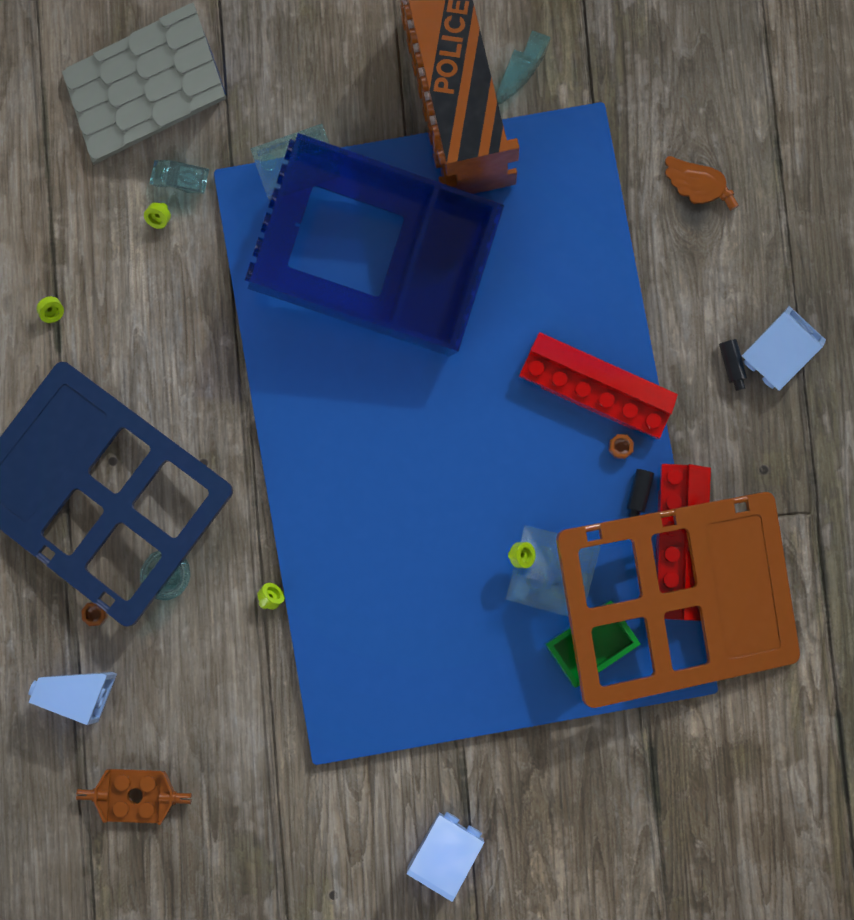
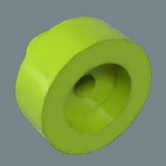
M151 203L144 212V219L150 226L162 229L171 219V214L165 203Z
M45 297L37 304V313L41 320L46 323H54L61 319L64 314V308L56 297Z
M528 542L513 544L508 553V558L516 568L531 567L536 557L534 547Z
M273 583L264 584L257 593L259 606L262 609H277L285 599L283 591Z

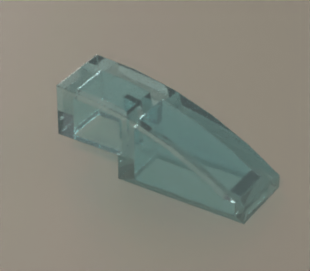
M532 30L524 52L513 51L496 95L498 104H502L512 97L535 73L546 54L551 37Z

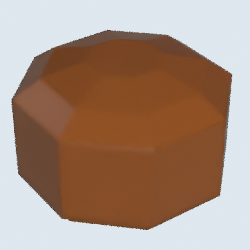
M617 434L609 441V452L615 459H626L633 453L634 442L628 435Z
M93 602L87 603L81 610L82 620L89 626H100L108 618V614Z

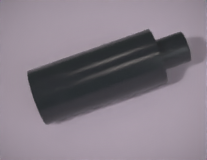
M737 339L720 343L719 347L729 383H734L736 391L746 389L744 380L747 379Z
M636 469L626 508L630 510L629 517L645 513L655 473Z

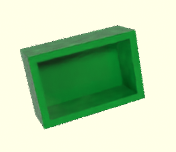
M610 600L602 605L612 604L613 602ZM626 621L596 626L591 631L598 673L640 645V642ZM568 627L547 641L545 646L571 685L577 688L580 686L571 628Z

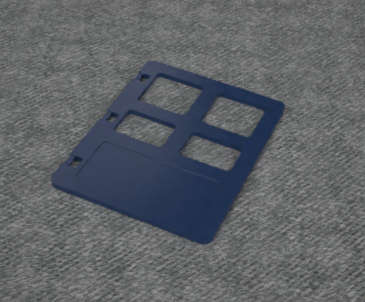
M59 362L53 367L0 437V530L47 565L48 568L90 601L103 609L118 623L126 627H131L138 622L233 494V487L230 483L67 362ZM122 429H127L149 445L150 452L118 493H113L92 477L90 471ZM166 462L173 463L209 492L207 498L176 538H172L134 508L135 502ZM80 490L100 505L104 511L73 554L67 555L44 537V531L74 491ZM121 523L125 524L162 554L161 559L128 601L124 600L87 570L88 564ZM46 546L56 553L51 560L42 554ZM105 592L115 599L111 607L100 600Z

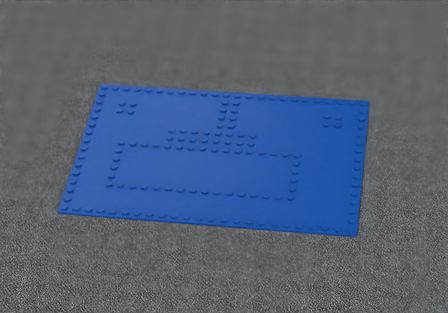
M602 102L502 119L506 139L517 138L520 147L519 160L508 163V170L514 168L517 170L516 185L452 199L447 198L446 191L441 192L438 177L442 176L441 168L436 169L433 145H430L428 132L221 168L214 172L311 757L315 765L712 695L718 691L717 681L591 708L584 704L580 686L574 688L545 646L547 641L570 627L556 543L558 533L564 529L629 517L630 510L626 508L636 469L655 473L645 513H640V515L658 512L661 464H674L667 423L660 439H656L541 389V386L519 377L539 332L659 385L606 107ZM617 434L628 435L634 442L633 453L626 459H615L609 452V441ZM599 530L586 532L588 541L600 539ZM654 534L651 541L656 565L657 534ZM631 540L606 543L579 550L578 554L586 603L589 608L601 606L610 600L613 603L636 599L640 596ZM517 542L532 544L536 557L531 567L516 568L512 565L508 558V553L513 544ZM643 617L625 620L640 642V645L598 673L601 686L647 677L653 673ZM664 619L673 670L705 664L707 662V654L701 621Z

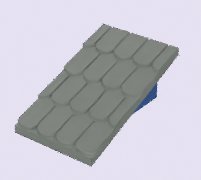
M194 2L159 18L158 21L133 32L130 36L93 53L94 55L62 71L93 165L226 99V92Z

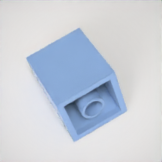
M788 306L744 352L742 357L745 360L743 362L753 372L757 370L764 376L762 380L771 389L776 387L780 391L824 346L826 339Z
M104 672L40 677L37 681H33L29 689L28 695L31 696L29 703L85 725L96 723L100 719L117 673Z
M439 812L408 864L407 875L453 902L484 844V839L480 837L482 833L469 825L466 829L458 824L460 819L449 812H446L445 815Z

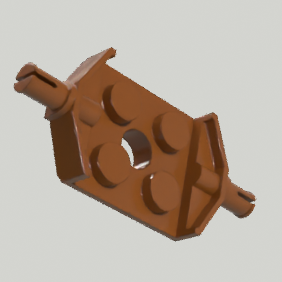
M107 769L96 788H93V790L77 789L76 794H85L77 795L76 800H92L103 823L134 822L158 823V825H161L173 805H176V803L191 804L192 799H182L192 798V793H177V791H174L167 773L156 770ZM134 788L139 789L143 794V798L139 803L131 801L129 797L130 791Z

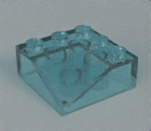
M524 526L520 542L532 544L536 554L535 561L529 568H516L513 566L505 600L569 617L556 543L558 533ZM601 545L581 548L578 552L586 601Z

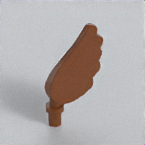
M668 156L665 159V164L668 167L665 171L666 177L671 180L672 186L677 188L679 195L689 197L693 204L709 203L720 198L722 201H725L730 211L739 206L733 196V190L727 188L725 176L720 171L708 166L689 163L672 156Z

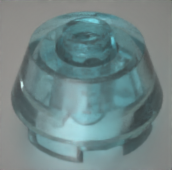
M160 551L150 554L141 567V583H143L161 559L162 554ZM186 559L183 560L155 599L171 600L179 596L186 589L190 580V567Z

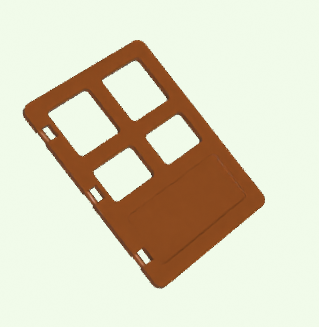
M759 492L564 529L558 533L556 543L582 700L586 706L598 708L791 665L799 660L800 649L776 502L771 493ZM745 502L747 511L736 513L734 504ZM673 516L674 525L663 527L661 518ZM685 529L695 584L690 588L661 593L651 538L654 534ZM599 530L600 539L587 540L586 532ZM631 540L640 596L636 599L589 608L586 603L578 554L579 550L606 543ZM698 606L707 662L702 665L673 670L664 615L669 611ZM643 617L653 673L647 677L601 686L591 633L592 629L596 626Z

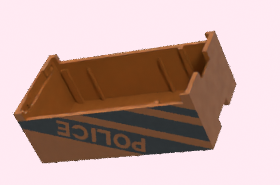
M400 0L402 26L407 35L406 42L409 54L411 53L413 73L417 78L419 98L422 99V111L424 120L428 125L430 145H433L434 163L436 169L441 168L442 176L438 177L441 192L446 191L447 198L452 199L516 185L517 170L516 168L508 170V163L519 160L520 147L517 138L506 139L473 0Z

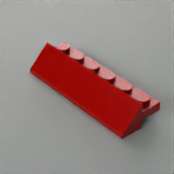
M539 332L519 377L541 386V389L656 439H660L678 396L677 393Z
M661 464L658 512L710 502L711 468L692 464ZM673 516L661 518L663 527L674 525ZM685 529L657 534L656 572L661 593L690 588L695 584ZM698 606L669 611L664 615V619L701 621Z

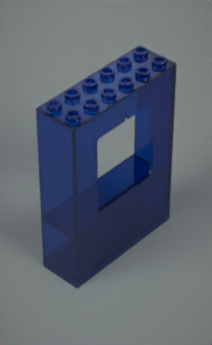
M300 133L297 134L296 140L290 139L284 160L289 162L288 165L282 163L276 184L281 186L280 189L274 188L268 206L273 211L272 214L266 212L260 232L265 233L264 239L258 237L253 252V257H256L257 260L256 263L250 262L245 281L249 282L247 289L447 356H452L459 352L504 205ZM313 187H318L403 217L400 233L379 296H373L288 266L300 228L295 226V224L301 225Z

